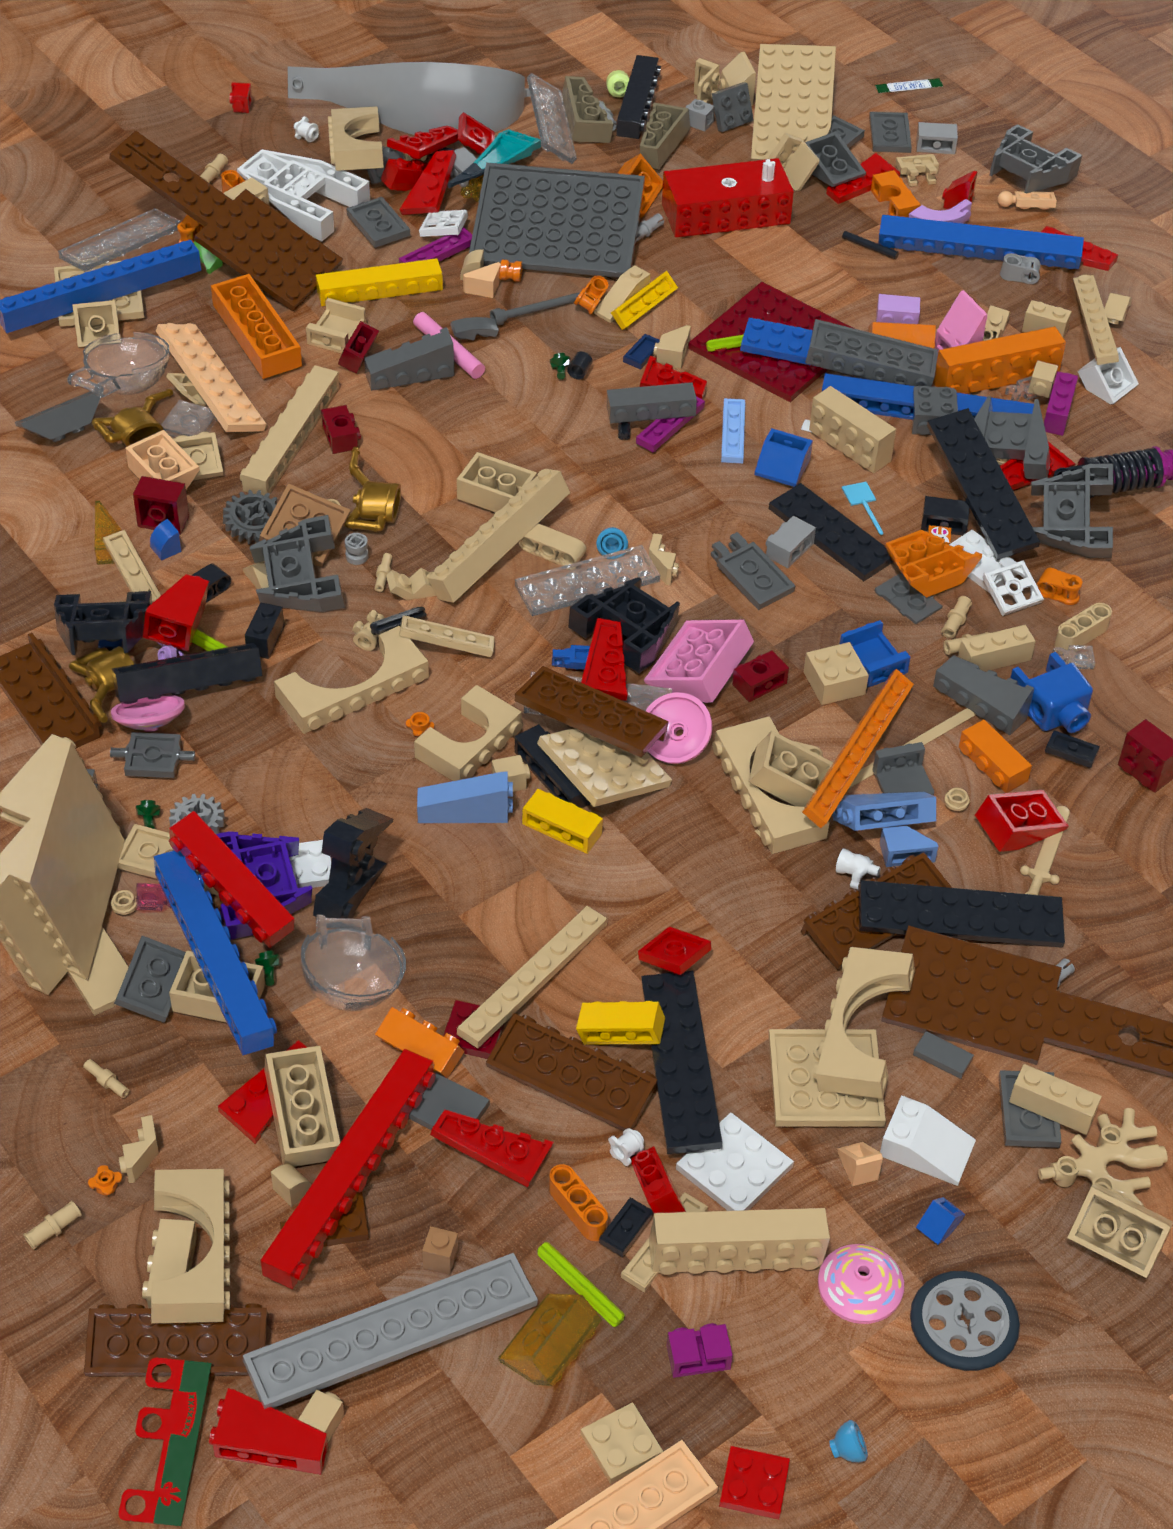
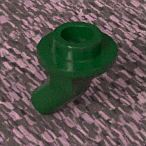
M565 353L554 354L553 358L550 359L552 369H557V378L560 380L565 378V367H568L570 364V357L566 356Z
M142 800L140 805L135 806L136 815L143 816L145 827L155 829L153 817L159 816L161 806L156 805L154 800Z
M274 950L259 953V958L255 959L256 965L263 966L265 985L267 986L274 984L275 966L281 965L280 954L275 955Z

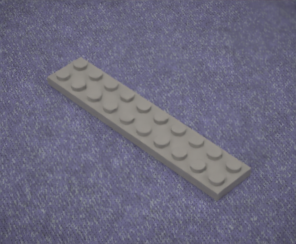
M514 1253L244 1354L243 1363L264 1409L268 1407L274 1408L313 1393L316 1390H321L537 1306L538 1299Z

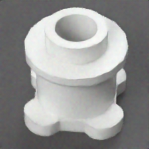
M304 116L302 120L294 124L295 138L301 139L303 137L307 142L314 141L319 135L318 125L308 123L309 119Z
M630 1128L624 1130L623 1135L618 1139L615 1136H611L608 1139L611 1145L610 1153L612 1157L620 1160L625 1166L632 1163L631 1156L644 1150L642 1135Z

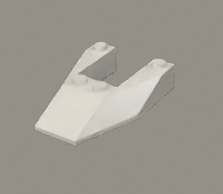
M262 149L237 169V172L245 180L252 177L268 188L269 202L290 221L320 241H323L334 232L333 211L306 200L312 194L317 192L348 207L370 201L368 180L345 170L336 171L335 166L322 160Z

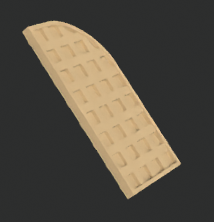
M760 44L751 161L768 159L784 133L800 137L804 142L830 134L836 46Z

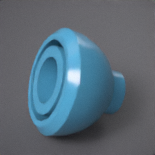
M609 527L600 532L597 537L596 546L603 556L617 558L627 550L628 539L622 530Z
M849 1420L841 1425L836 1432L835 1438L829 1441L835 1458L842 1457L850 1462H864L868 1457L863 1435L859 1426L853 1420Z

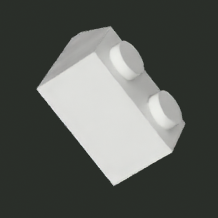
M1121 347L1117 348L1119 362L1097 365L1094 358L1077 371L1086 390L1109 404H1114L1139 384Z

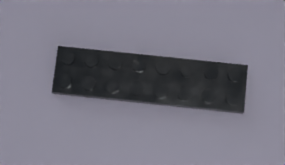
M969 408L928 420L927 427L996 559L999 560L1039 547L1040 540Z
M860 880L858 884L859 931L906 935L908 926L964 940L1061 948L1065 944L1062 897Z
M692 970L685 971L681 975L663 973L641 976L644 1001L659 1002L665 1016L660 1044H651L655 1077L658 1080L657 1090L667 1154L722 1149V1137L694 972Z

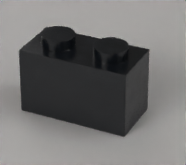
M925 496L921 530L928 531L929 525L951 528L952 535L963 536L966 534L970 507L968 503L962 500Z
M260 602L245 633V644L254 643L259 648L261 658H270L284 629L283 607Z

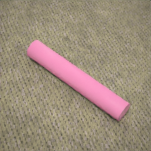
M420 312L413 320L414 326L424 335L430 334L433 336L441 333L440 329H443L425 312ZM451 336L454 348V361L472 378L477 379L481 377L485 371V366Z

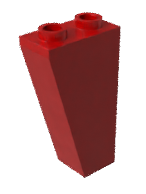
M227 1389L225 1399H220L218 1404L217 1417H220L217 1427H212L209 1437V1445H213L215 1457L322 1475L328 1450L327 1433L272 1407L264 1409L262 1402L234 1389Z

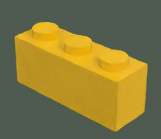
M540 789L535 791L522 808L523 825L586 854L589 853L602 835L603 818Z
M596 1001L593 1003H582L576 1030L584 1045L660 1044L665 1016L659 1002Z

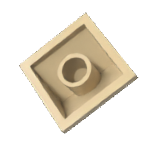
M115 300L72 304L78 347L121 343Z

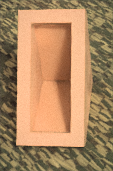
M500 262L463 274V291L468 294L493 298L501 281L499 278Z
M864 1142L837 1148L852 1186L878 1180L883 1160L882 1153Z

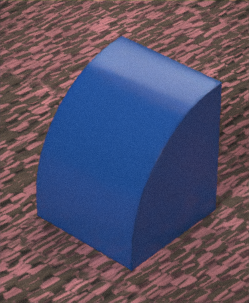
M168 519L161 522L154 529L150 537V547L161 561L182 552L179 532Z
M944 1197L935 1199L916 1228L939 1245L956 1229L965 1213Z

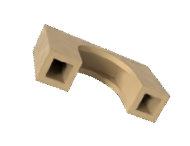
M475 685L461 698V715L481 726L486 731L484 736L473 742L462 743L453 741L429 727L414 741L415 758L452 781L471 778L482 764H486L497 750H501L506 742L513 735H517L522 728V712L478 685Z

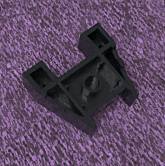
M637 577L624 582V586L616 589L609 587L604 589L601 594L595 596L592 593L577 601L570 607L568 628L586 639L594 633L597 618L621 622L622 634L628 637L623 642L624 664L640 674L655 662L677 625L680 602L677 601L670 607L666 606L641 590L642 578Z
M151 591L127 592L126 602L81 603L80 594L56 595L54 610L57 632L71 655L76 654L78 641L91 643L96 640L114 642L123 639L124 653H128L143 637L145 612L147 607L152 604Z
M365 808L360 810L358 815H347L346 820L343 818L337 819L324 831L321 853L332 857L328 884L315 895L313 916L338 927L347 919L350 920L353 917L357 907L386 868L387 863L375 859L373 851L377 844L378 836L393 823V818Z

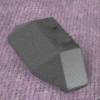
M100 390L89 391L18 420L15 424L17 427L44 439H50L53 442L65 438L64 434L71 431L72 433L81 432L85 429V425L91 423L102 393Z

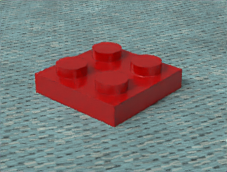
M463 112L459 116L458 140L464 146H469L481 155L495 139V132Z
M669 926L638 951V958L653 966L681 975L712 950L711 941Z
M730 1446L719 1507L779 1520L790 1458Z

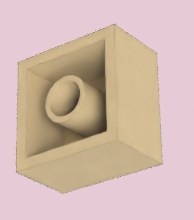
M850 642L806 653L804 674L821 705L866 694L869 675Z

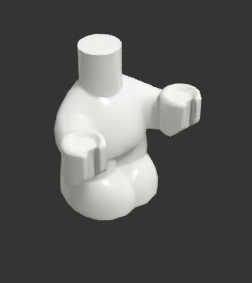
M843 848L837 860L836 873L852 874L850 888L858 890V884L862 876L868 873L878 877L881 867L873 865L874 862L869 857L852 853Z

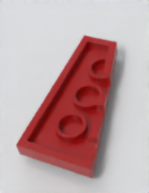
M454 150L436 151L400 207L399 210L402 215L439 212L456 159Z
M597 618L581 683L619 700L627 701L628 694L624 670L621 622Z
M445 1109L430 1133L436 1139L527 1188L554 1143L544 1139V1142L531 1139V1135L522 1132L518 1135L504 1131V1127L493 1124V1126L484 1125L479 1122V1119Z

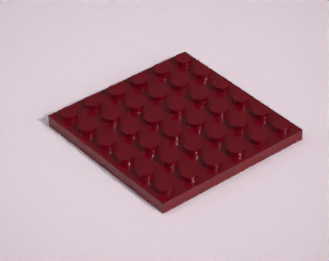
M760 282L688 342V349L791 403L828 369L740 351L741 346L708 351L706 342L714 339L744 335L749 318L813 330L815 319L849 328L853 327L764 282Z

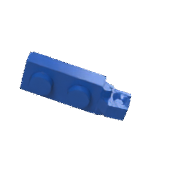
M571 645V648L565 650L553 649L552 666L568 669H585L590 646Z

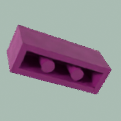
M1057 371L1044 420V427L1047 433L1064 435L1077 384V375Z

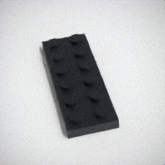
M802 483L769 502L768 509L783 521L787 522L795 516L816 528L814 544L863 582L894 562L882 543Z

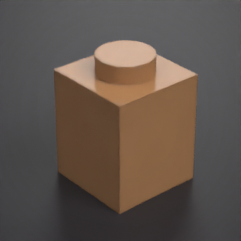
M430 1226L422 1249L423 1268L450 1275L458 1253V1233Z

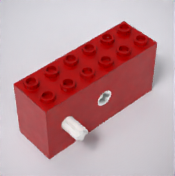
M779 158L670 170L663 173L662 206L675 238L791 223L794 190Z

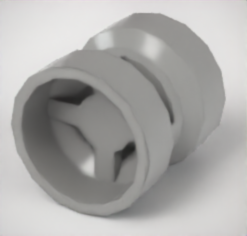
M352 533L345 538L346 560L350 564L360 565L368 560V540L364 534Z

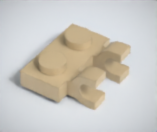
M934 154L896 157L895 164L900 174L907 175L909 186H917L916 176L922 172L926 173L928 185L936 184L934 174H937L939 163Z

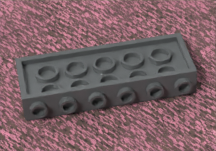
M815 319L805 363L875 381L931 387L935 376L938 349Z

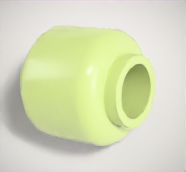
M616 70L608 75L606 85L612 96L617 98L624 97L630 79L627 73Z

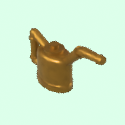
M166 389L165 391L147 396L142 408L128 407L122 409L114 417L94 418L92 425L95 430L101 433L106 442L115 443L123 441L128 447L164 430L163 426L149 413L157 401L172 396L173 390ZM106 426H111L115 433L111 432Z
M354 447L351 451L352 456L349 470L350 474L363 487L353 496V503H356V507L350 513L344 526L352 528V530L382 531L385 522L394 523L397 518L401 499V484L369 481L358 466L360 449ZM359 517H361L362 519L377 520V521L371 522V521H362V520H357V519H358Z
M105 647L98 648L90 654L76 658L69 664L70 670L87 676L84 679L88 687L92 686L93 689H98L94 698L90 701V706L102 723L108 720L107 714L104 713L101 707L102 702L108 692L115 690L112 668L134 665L132 659L127 653H124L122 647H117L112 651Z

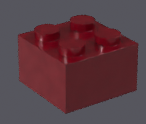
M141 476L133 492L137 526L154 530L161 522L168 519L181 535L189 519L185 483Z
M1147 719L1143 720L1127 732L1118 766L1141 782L1143 786L1156 793L1173 780V738Z

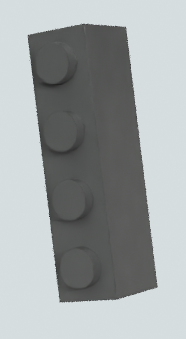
M693 383L607 390L606 407L610 423L696 416L697 399Z

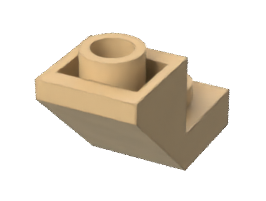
M1110 293L1104 308L1108 323L1119 324V321H1125L1128 306H1131V297Z
M990 305L983 341L1002 337L1011 314L1010 311Z
M654 533L649 547L648 566L666 585H671L672 578L677 577L679 563H675L676 553L665 552L666 545L662 544V535Z
M420 568L410 578L394 570H391L386 575L390 592L405 600L437 596L428 580V577L433 572Z
M152 1115L141 1117L143 1128L137 1129L139 1142L122 1145L124 1156L119 1157L121 1174L127 1173L129 1183H134L159 1154Z

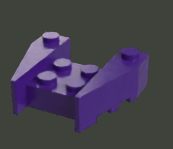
M231 831L216 834L290 914L312 902V885L297 888L289 858L299 855V837L279 836V838L262 837V834L254 833L252 836L238 835V832ZM221 904L222 926H227L231 940L253 935L252 929L247 923L244 925L238 920L235 910L230 905Z

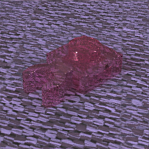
M137 883L136 910L162 911L163 905L170 907L160 884Z

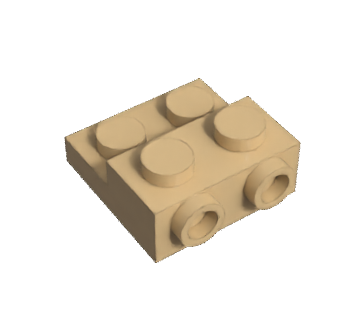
M201 432L194 436L180 435L173 439L199 466L200 470L193 480L223 476L215 432Z

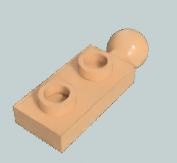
M1003 191L998 196V203L1003 207H1008L1015 203L1016 207L1021 209H1029L1030 207H1038L1043 210L1056 208L1057 200L1054 192H1031L1026 194L1021 191H1014V195H1012L1009 191Z

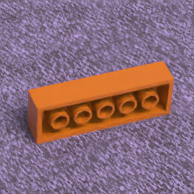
M250 274L211 285L214 308L263 379L302 367L300 345Z
M1054 326L941 349L938 352L933 383L936 387L955 388L957 393L969 394L1031 381L1037 360L1057 365V371L1060 372L1066 341Z

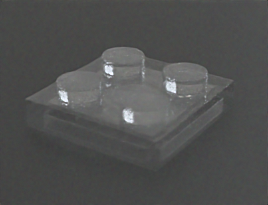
M179 400L161 425L169 436H194L201 432H209L217 418L210 408Z

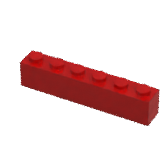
M195 811L169 828V844L176 852L180 851L185 856V860L192 870H198L202 875L204 883L209 888L213 887L219 893L218 896L224 905H230L235 910L238 920L244 925L247 923L252 929L254 937L260 943L264 942L271 948L294 931L295 918Z

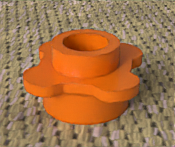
M416 712L406 721V727L412 729L413 735L421 736L429 727L434 729V723L430 722V718L426 713Z
M102 1165L98 1167L96 1175L88 1180V1185L91 1189L95 1188L101 1195H110L117 1189L118 1183L122 1181V1174L120 1172H113L109 1170L108 1166Z

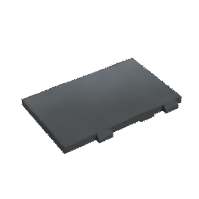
M899 573L874 590L875 593L883 597L914 624H918L943 607L934 599L933 595L925 597L912 587L903 573Z

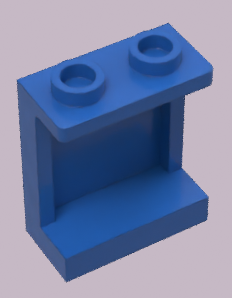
M881 620L849 630L840 637V644L851 643L869 675L867 688L885 682L895 669L899 670L903 675L908 673L911 657L906 651L898 653L882 633L883 623Z

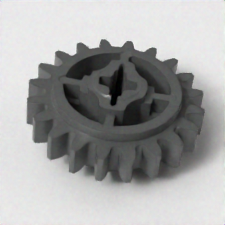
M249 490L247 495L240 492V498L233 495L232 502L227 501L226 508H223L225 530L231 531V537L239 535V542L247 539L248 544H251L252 540H255L256 543L260 542V534L270 518L267 516V513L271 516L277 505V497L270 499V493H266L263 496L261 495V490H258L257 494H253Z

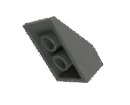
M837 132L805 142L819 158V164L812 175L828 185L834 187L866 175V171Z

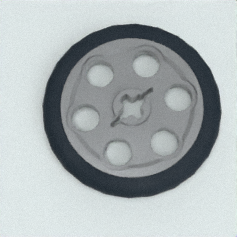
M950 1271L939 1274L924 1283L917 1291L911 1304V1327L917 1341L927 1354L950 1368L975 1371L992 1367L1003 1361L1012 1352L1019 1338V1316L1012 1299L992 1279L978 1273ZM968 1290H973L979 1294L980 1299L970 1301L965 1297L964 1293ZM942 1294L947 1295L951 1298L952 1303L946 1306L941 1305L936 1297ZM994 1310L999 1313L1001 1319L996 1322L990 1321L986 1318L985 1312ZM962 1313L966 1319H970L969 1327L965 1324L964 1320H960ZM939 1319L944 1323L945 1328L935 1330L930 1326L929 1321ZM988 1335L993 1339L994 1344L983 1346L978 1341V1337ZM959 1339L965 1343L966 1348L961 1351L955 1350L951 1347L950 1341Z

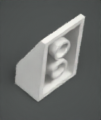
M901 1095L883 1137L880 1153L886 1159L958 1186L976 1139L928 1105Z

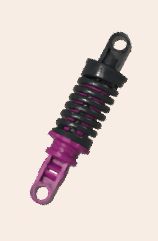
M1153 446L1152 448L1129 451L1127 453L1122 452L1089 458L1082 457L1079 459L1077 466L1058 468L1053 475L1055 477L1065 471L1081 469L1082 466L1088 464H1113L1112 493L1151 487L1160 488L1165 485L1166 479L1173 480V450L1168 449L1162 452L1158 446Z

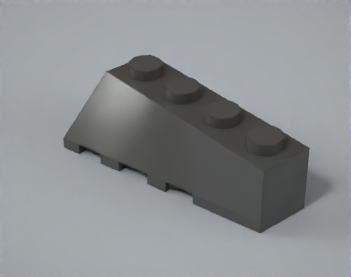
M954 655L936 670L933 687L970 709L976 715L1008 735H1011L1027 720L1034 687L1029 685L1022 687L1017 685V681L1014 679H1002L997 677L996 672L991 670L987 672L982 671L979 665Z

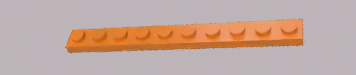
M897 669L890 674L802 811L820 829L827 824L914 685Z

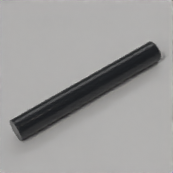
M844 231L842 238L893 259H897L899 255L898 251L853 233Z

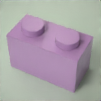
M879 294L876 322L918 324L920 297Z

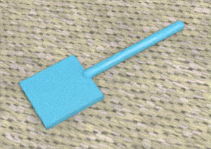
M867 482L842 486V490L850 505L863 504L878 533L883 535L879 523L867 502L876 501Z

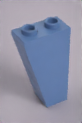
M498 772L418 788V823H508V813H513V798H508L513 797V782H508V772Z
M926 792L844 795L832 816L834 821L855 831L936 821V797Z

